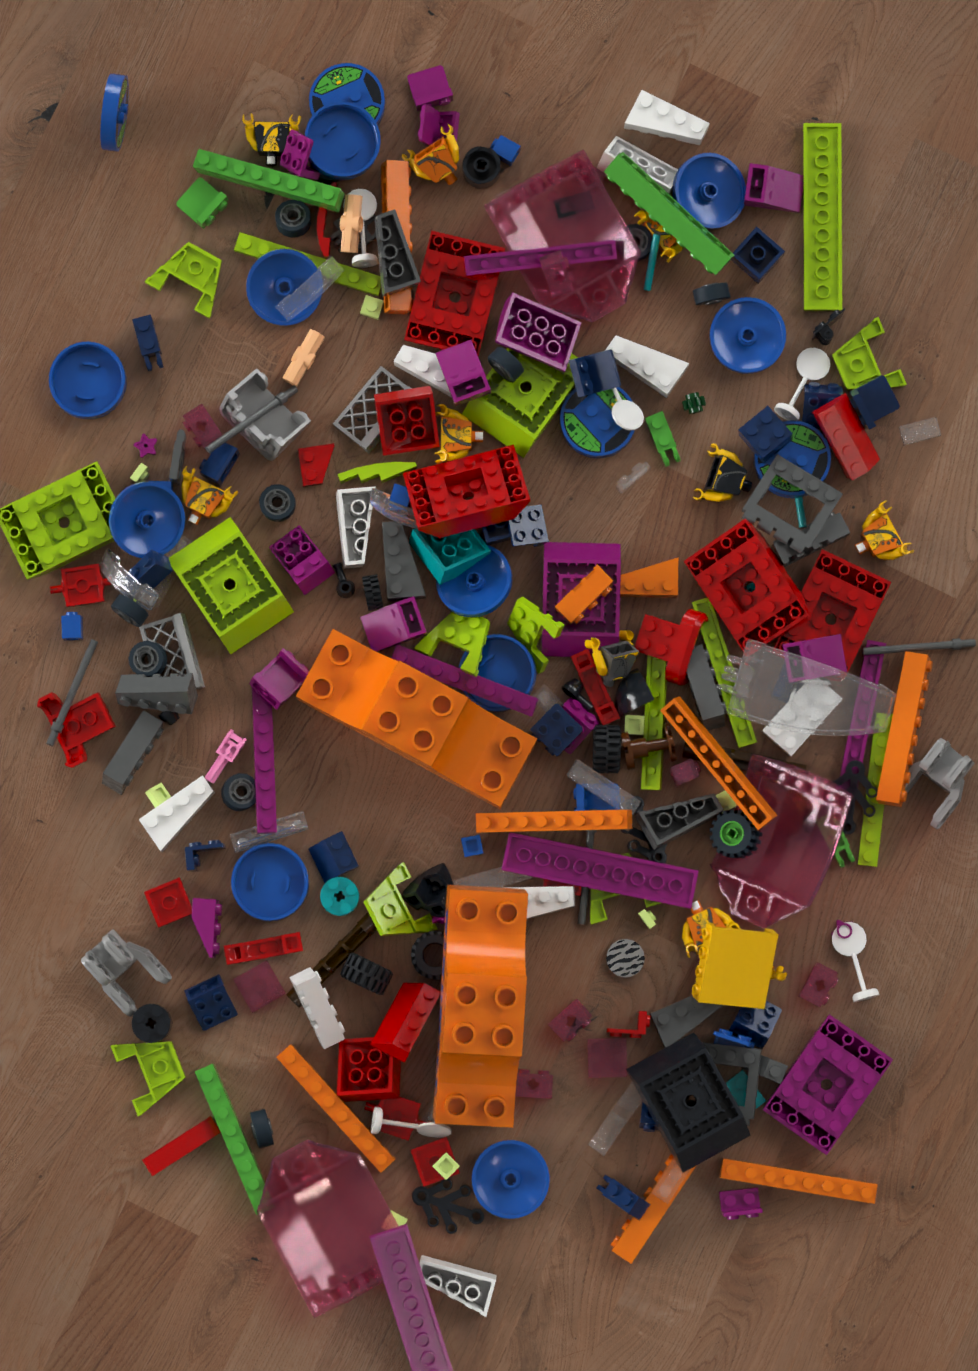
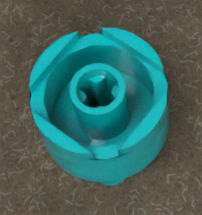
M335 877L328 880L322 887L320 900L325 910L332 915L345 916L357 908L360 895L357 886L351 880L344 877ZM342 891L345 899L337 902L335 894H339Z

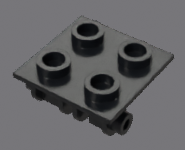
M845 308L841 311L837 309L829 316L828 322L824 323L822 321L814 328L812 340L817 338L822 345L830 344L834 335L830 326L843 316Z

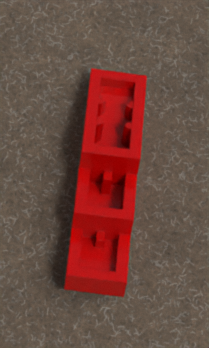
M210 1116L142 1161L151 1176H154L221 1132Z

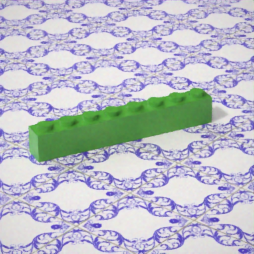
M198 149L193 164L194 169L198 173L336 212L340 211L345 195L341 188L202 149Z
M624 152L618 154L605 169L606 177L612 183H617L625 195L631 196L639 208H644L653 221H658L667 234H672L681 247H686L695 260H700L709 273L717 275L735 256Z
M215 1064L195 1071L256 1215L276 1206Z

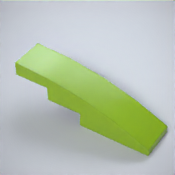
M416 462L376 463L339 473L338 477L341 484L357 477L360 478L361 483L380 477L381 482L384 483L403 475L405 472L416 470L417 465Z

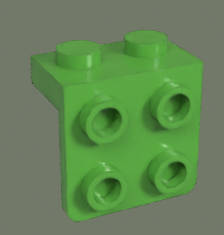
M200 177L176 204L179 209L204 229L212 224L219 211L222 212L227 207L228 198L222 191L219 193Z

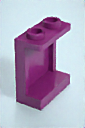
M283 648L261 672H257L252 677L249 684L278 710L302 686L309 673V669L304 664H300L290 651H286Z

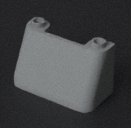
M256 368L226 394L219 411L223 418L233 427L275 399V396L267 389V376ZM278 405L241 431L240 434L267 460L273 461L310 424L311 420L304 412L296 411L292 414L284 405Z

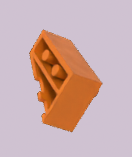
M679 557L620 575V597L677 598Z
M598 564L593 568V571L584 577L555 606V610L570 625L573 622L579 623L584 618L583 613L587 609L591 611L598 604L596 601L601 596L606 597L612 591L610 587L613 584V580Z

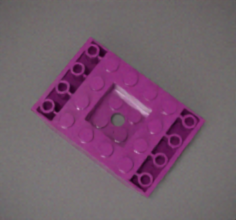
M547 542L544 544L542 613L545 615L550 614L553 616L552 620L555 622L560 621L565 625L561 635L555 639L544 628L541 651L544 656L570 657L587 649L585 647V640H591V637L599 639V651L603 646L619 643L621 544ZM598 564L613 580V584L610 587L612 591L606 597L601 596L596 600L598 604L591 611L587 609L583 613L584 618L579 623L573 622L570 625L555 610V606L584 577L593 571V568ZM588 649L589 652H590V654H591V656H592L593 650H592V649Z
M829 1014L785 1074L781 1084H778L764 1106L763 1111L827 1155L893 1059ZM829 1079L832 1086L829 1090H824L821 1087L822 1080Z

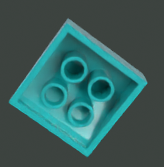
M414 528L408 542L440 585L456 578L491 553V550L475 529L438 538L419 531L418 528Z

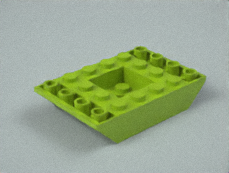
M506 348L521 363L524 372L512 383L505 380L492 368L486 376L491 394L469 401L462 414L505 446L514 444L516 453L524 458L560 409L566 397L575 388V383L569 362L566 371L562 372ZM571 353L569 360L578 358L577 356ZM522 383H529L532 387L531 390L523 392L520 388Z
M98 461L0 508L1 528L27 580L46 575L114 542L109 527V514L116 498ZM62 518H68L70 524L68 527L62 528L59 525V521Z
M231 517L169 557L171 567L230 654H233L294 613L283 593ZM228 579H232L236 583L235 588L232 590H228L224 586L225 581Z

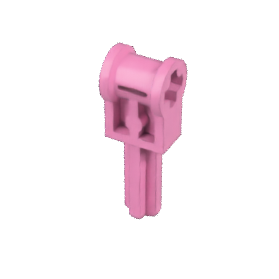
M230 729L217 749L216 753L219 756L206 774L205 779L214 784L228 761L234 762L246 744L247 739L241 738L234 733V730Z

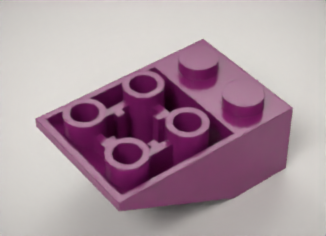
M749 164L744 206L800 213L803 175L767 165Z
M472 340L435 353L455 407L491 394L489 383Z
M300 525L269 547L304 595L335 573L329 562Z
M414 596L360 617L370 647L376 652L427 635Z
M841 634L783 644L789 683L847 672Z
M193 898L192 920L209 957L216 958V954L219 955L220 951L217 935L221 933V924L218 923V916L222 915V904H219L217 899Z

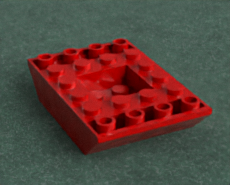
M431 230L420 274L421 282L417 286L404 341L445 350L472 340L479 357L501 272L466 275L464 256L505 252V248ZM453 293H458L461 297L456 303L449 299Z
M514 444L403 473L418 530L438 538L515 519L531 501ZM467 497H473L470 500H465Z
M746 518L684 560V563L746 657L810 615L803 595L761 532ZM748 581H752L755 584L753 592L746 589Z
M822 549L801 591L810 615L782 633L772 653L785 658L783 644L841 634L847 672L824 676V678L842 686L891 582ZM829 614L836 617V623L833 625H829L825 621V617Z

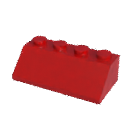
M846 393L812 412L846 478L852 481L869 472L880 460Z
M403 983L370 1045L405 1063L437 1003L440 991L426 983Z

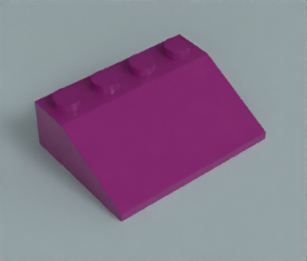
M512 292L504 303L495 343L565 372L582 322Z

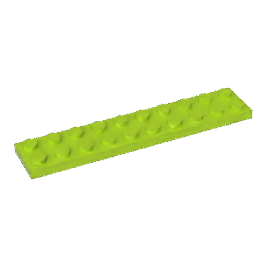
M803 123L804 311L842 310L841 123Z

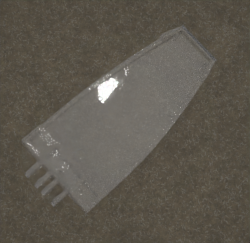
M748 639L742 658L731 655L727 656V661L740 665L739 669L725 666L724 671L727 673L722 674L723 679L735 683L734 687L726 684L719 685L720 690L732 693L727 714L773 728L803 734L847 736L886 732L897 694L881 683L877 685L837 668L767 646L765 643Z

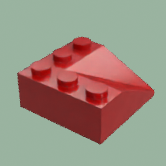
M430 386L374 394L383 456L440 447L434 398Z
M374 1037L344 1039L339 1042L337 1096L344 1102L400 1098L401 1061L371 1046L370 1044Z

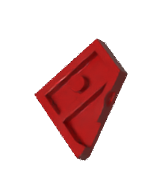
M334 443L298 449L303 487L323 484L335 448Z

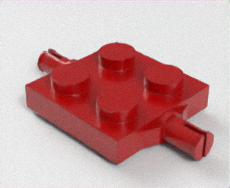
M99 564L61 569V585L50 586V593L62 592L67 608L105 602L104 586L116 585L115 577L103 579Z
M403 1097L398 1099H382L378 1105L368 1102L365 1104L372 1108L365 1106L364 1110L373 1112L375 1106L381 1107L383 1119L419 1125L429 1123L418 1119L421 1103ZM382 1124L380 1131L409 1141L414 1128Z

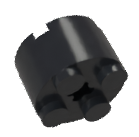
M482 146L469 150L463 160L465 180L476 189L488 188L495 184L500 176V159L493 149ZM478 165L485 166V169H478Z
M146 1004L133 1014L132 1029L141 1041L147 1043L160 1042L169 1035L172 1028V1017L164 1007L157 1004ZM150 1018H152V1020H156L157 1024L154 1025V1029H152V1027L148 1026L147 1024L150 1022Z

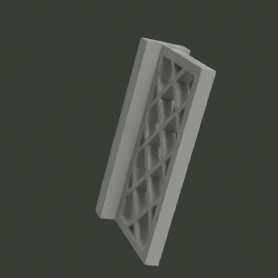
M380 366L333 423L336 428L361 446L368 454L380 442L378 422L368 425L367 416L376 415V411L367 412L366 403L374 402V398L366 399L365 393L367 390L375 389L376 394H379L378 388L389 387V392H392V386H400L404 390L412 389L382 366ZM382 373L388 376V383L378 385L377 378ZM363 403L364 412L354 414L353 407L356 404ZM364 416L365 425L355 426L354 417ZM345 418H351L352 427L343 428L340 423ZM366 429V436L361 441L357 439L355 430Z
M178 613L139 627L143 641L157 643L156 641L161 632L169 636L165 646L162 647L165 651L172 653L174 657L170 665L166 664L168 668L163 677H167L171 669L178 672L179 676H186L184 673L186 670L187 673H193L196 689L205 687L185 614ZM173 621L174 629L170 635L162 629L167 622ZM153 627L158 630L153 640L147 637L145 629ZM172 639L179 643L176 653L168 649ZM148 654L147 657H148V661H149V663H150V662H151V656ZM177 657L184 661L181 671L172 667Z

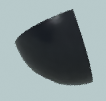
M638 668L629 672L617 688L614 705L620 717L654 701L652 693Z
M441 863L423 872L407 886L401 894L402 898L416 910L422 908L429 911L431 916L445 917L447 885H453L446 865Z

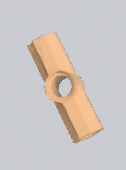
M345 195L344 215L340 218V230L342 232L340 252L358 253L359 233L363 229V218L361 216L363 196Z
M309 330L301 346H298L291 359L292 362L287 368L283 380L291 385L298 386L306 370H309L315 360V354L325 338L323 335L315 330Z

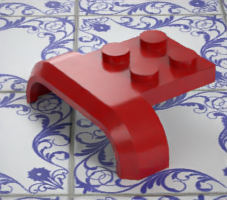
M689 609L684 614L680 625L645 614L634 647L640 653L667 661L666 681L683 686L688 683L686 671L700 628L704 622H708V617L706 613Z
M53 692L39 698L37 707L44 711L52 726L53 722H56L63 706L61 699ZM99 692L72 705L63 723L64 728L57 737L66 756L67 762L65 766L74 768L86 762L87 754L83 744L116 727Z

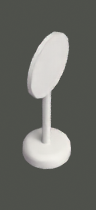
M366 189L352 190L348 194L363 196L361 209L363 229L360 233L362 254L352 258V266L358 268L372 267L378 264V257L374 254L366 253L364 221L369 220L375 214L377 209L376 198Z
M807 348L799 354L796 366L803 379L789 405L786 403L776 404L774 411L780 417L788 421H798L800 414L793 406L807 380H820L829 372L830 359L821 349Z
M612 388L618 401L612 407L614 421L626 430L640 428L643 424L644 416L639 406L631 401L622 400L617 388Z
M844 922L852 927L851 936L845 939L839 937L836 928L832 935V944L841 955L852 956L862 989L861 992L853 995V1002L879 996L878 989H866L857 959V954L865 948L866 934L858 924ZM842 925L839 928L840 935L848 936L850 928Z
M375 1106L373 1110L371 1134H378L382 1124L417 1129L419 1134L427 1137L440 1138L451 1134V1128L444 1124L423 1123L419 1125L383 1119L381 1107Z

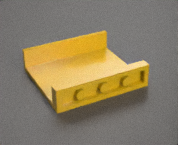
M707 922L706 928L702 932L703 945L699 949L700 961L695 970L696 982L692 987L693 998L699 1003L765 1009L779 934L773 929L765 928L764 932L715 927L712 923Z

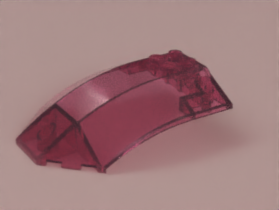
M584 149L547 167L484 205L508 251L615 240L617 259L521 269L520 272L538 304L561 314L594 322L626 304L641 251L614 206ZM560 202L561 214L575 211L576 214L559 219L555 203Z
M752 754L746 778L778 816L759 830V832H762V836H759L761 844L756 845L758 849L752 851V855L736 859L725 857L717 852L710 866L717 875L718 884L723 896H726L731 914L762 928H767L811 906L833 860L853 795L832 781L792 764ZM737 805L735 810H741V809H740L739 806Z
M305 1140L274 1157L257 1213L313 1317L316 1318L348 1303L382 1284V1275L369 1236L398 1227V1224L360 1154Z

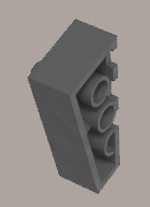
M396 210L377 215L375 227L382 297L417 286L421 280Z
M832 512L808 551L804 549L800 554L789 546L792 543L790 540L786 545L776 540L773 542L771 549L783 567H786L848 536L850 531L841 513L835 514ZM811 523L807 525L808 528H805L800 531L806 534L809 530Z
M382 522L388 601L404 600L413 596L415 599L426 598L402 522Z
M701 644L694 646L686 677L688 682L690 681L689 686L692 697L696 700L695 705L698 717L701 716L702 724L710 731L725 726L727 708L725 702H721L719 698L722 693L719 684L715 685L714 678H716L714 668L709 667L708 661H710L708 650H704Z
M178 673L170 674V677H162L160 674H153L151 677H146L144 674L121 675L115 692L119 705L140 707L142 709H156L163 712L171 711L179 714H192L198 697L193 673H186V676H179Z
M143 710L103 772L102 784L120 795L123 794L126 787L132 782L135 772L143 765V759L146 754L149 755L154 747L153 742L156 738L159 739L164 731L162 728L163 721Z
M713 793L688 801L637 813L635 818L652 848L656 850L716 818L724 809Z
M691 995L650 1013V1016L663 1046L666 1048L677 1042L723 1005L699 1003Z

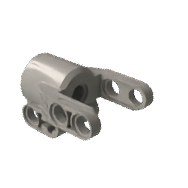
M943 738L937 740L923 760L914 763L909 768L911 773L909 784L906 783L905 791L908 793L921 775L924 774L932 782L949 793L933 814L930 825L935 829H939L961 802L965 782L963 778L975 764L968 755L963 757L951 747V744Z
M112 929L102 937L103 939L98 945L85 953V956L81 958V962L93 977L102 984L103 991L127 1016L131 1017L137 1011L135 1002L115 980L137 960L156 981L167 984L172 979V976L149 949L129 941L126 943Z

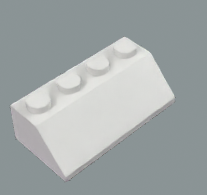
M616 136L604 151L596 170L606 176L605 169L618 154L624 152L670 195L678 169Z

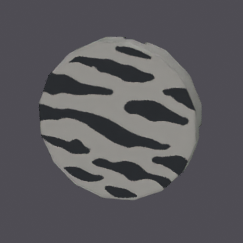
M622 939L610 946L607 951L606 960L611 972L625 978L634 976L641 970L645 957L644 951L638 943L633 940Z

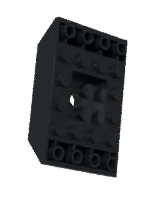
M694 1032L626 1069L682 1173L751 1136L740 1108L707 1048ZM687 1096H693L696 1099V1104L693 1107L686 1104L685 1099Z

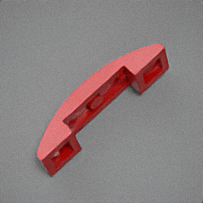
M333 182V183L330 185V186L338 187V186H337V182ZM319 207L317 236L324 259L329 260L331 240L324 237L327 209Z
M588 648L570 656L590 702L594 705L593 708L601 724L606 725L619 719L620 716L600 675L596 671V665Z
M300 932L223 946L227 965L303 951Z

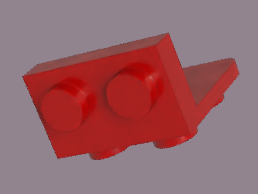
M638 1011L637 1030L606 1028V1032H610V1036L622 1037V1033H628L630 1038H641V1034L646 1035V1027H650V1015H647V1011Z

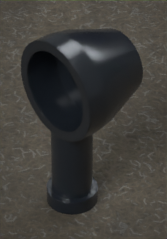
M342 563L332 565L339 580L336 586L337 594L342 598L352 597L355 593V585L351 580L346 579ZM345 584L348 585L349 590L343 591L342 586Z
M576 678L566 682L561 687L568 697L579 701L587 712L594 706L580 694L583 684Z
M164 711L158 715L162 721L170 726L180 718L177 712Z

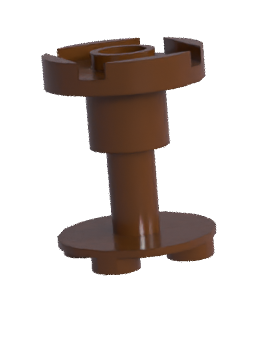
M670 723L664 724L665 738L646 741L645 738L630 740L628 731L621 733L628 770L635 769L634 759L648 757L649 752L669 749L671 762L677 761L675 750H671L675 745L673 736H669L672 734Z

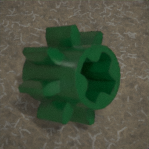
M699 392L685 395L686 400L682 401L684 411L689 410V414L702 412V406H706L704 396H699Z

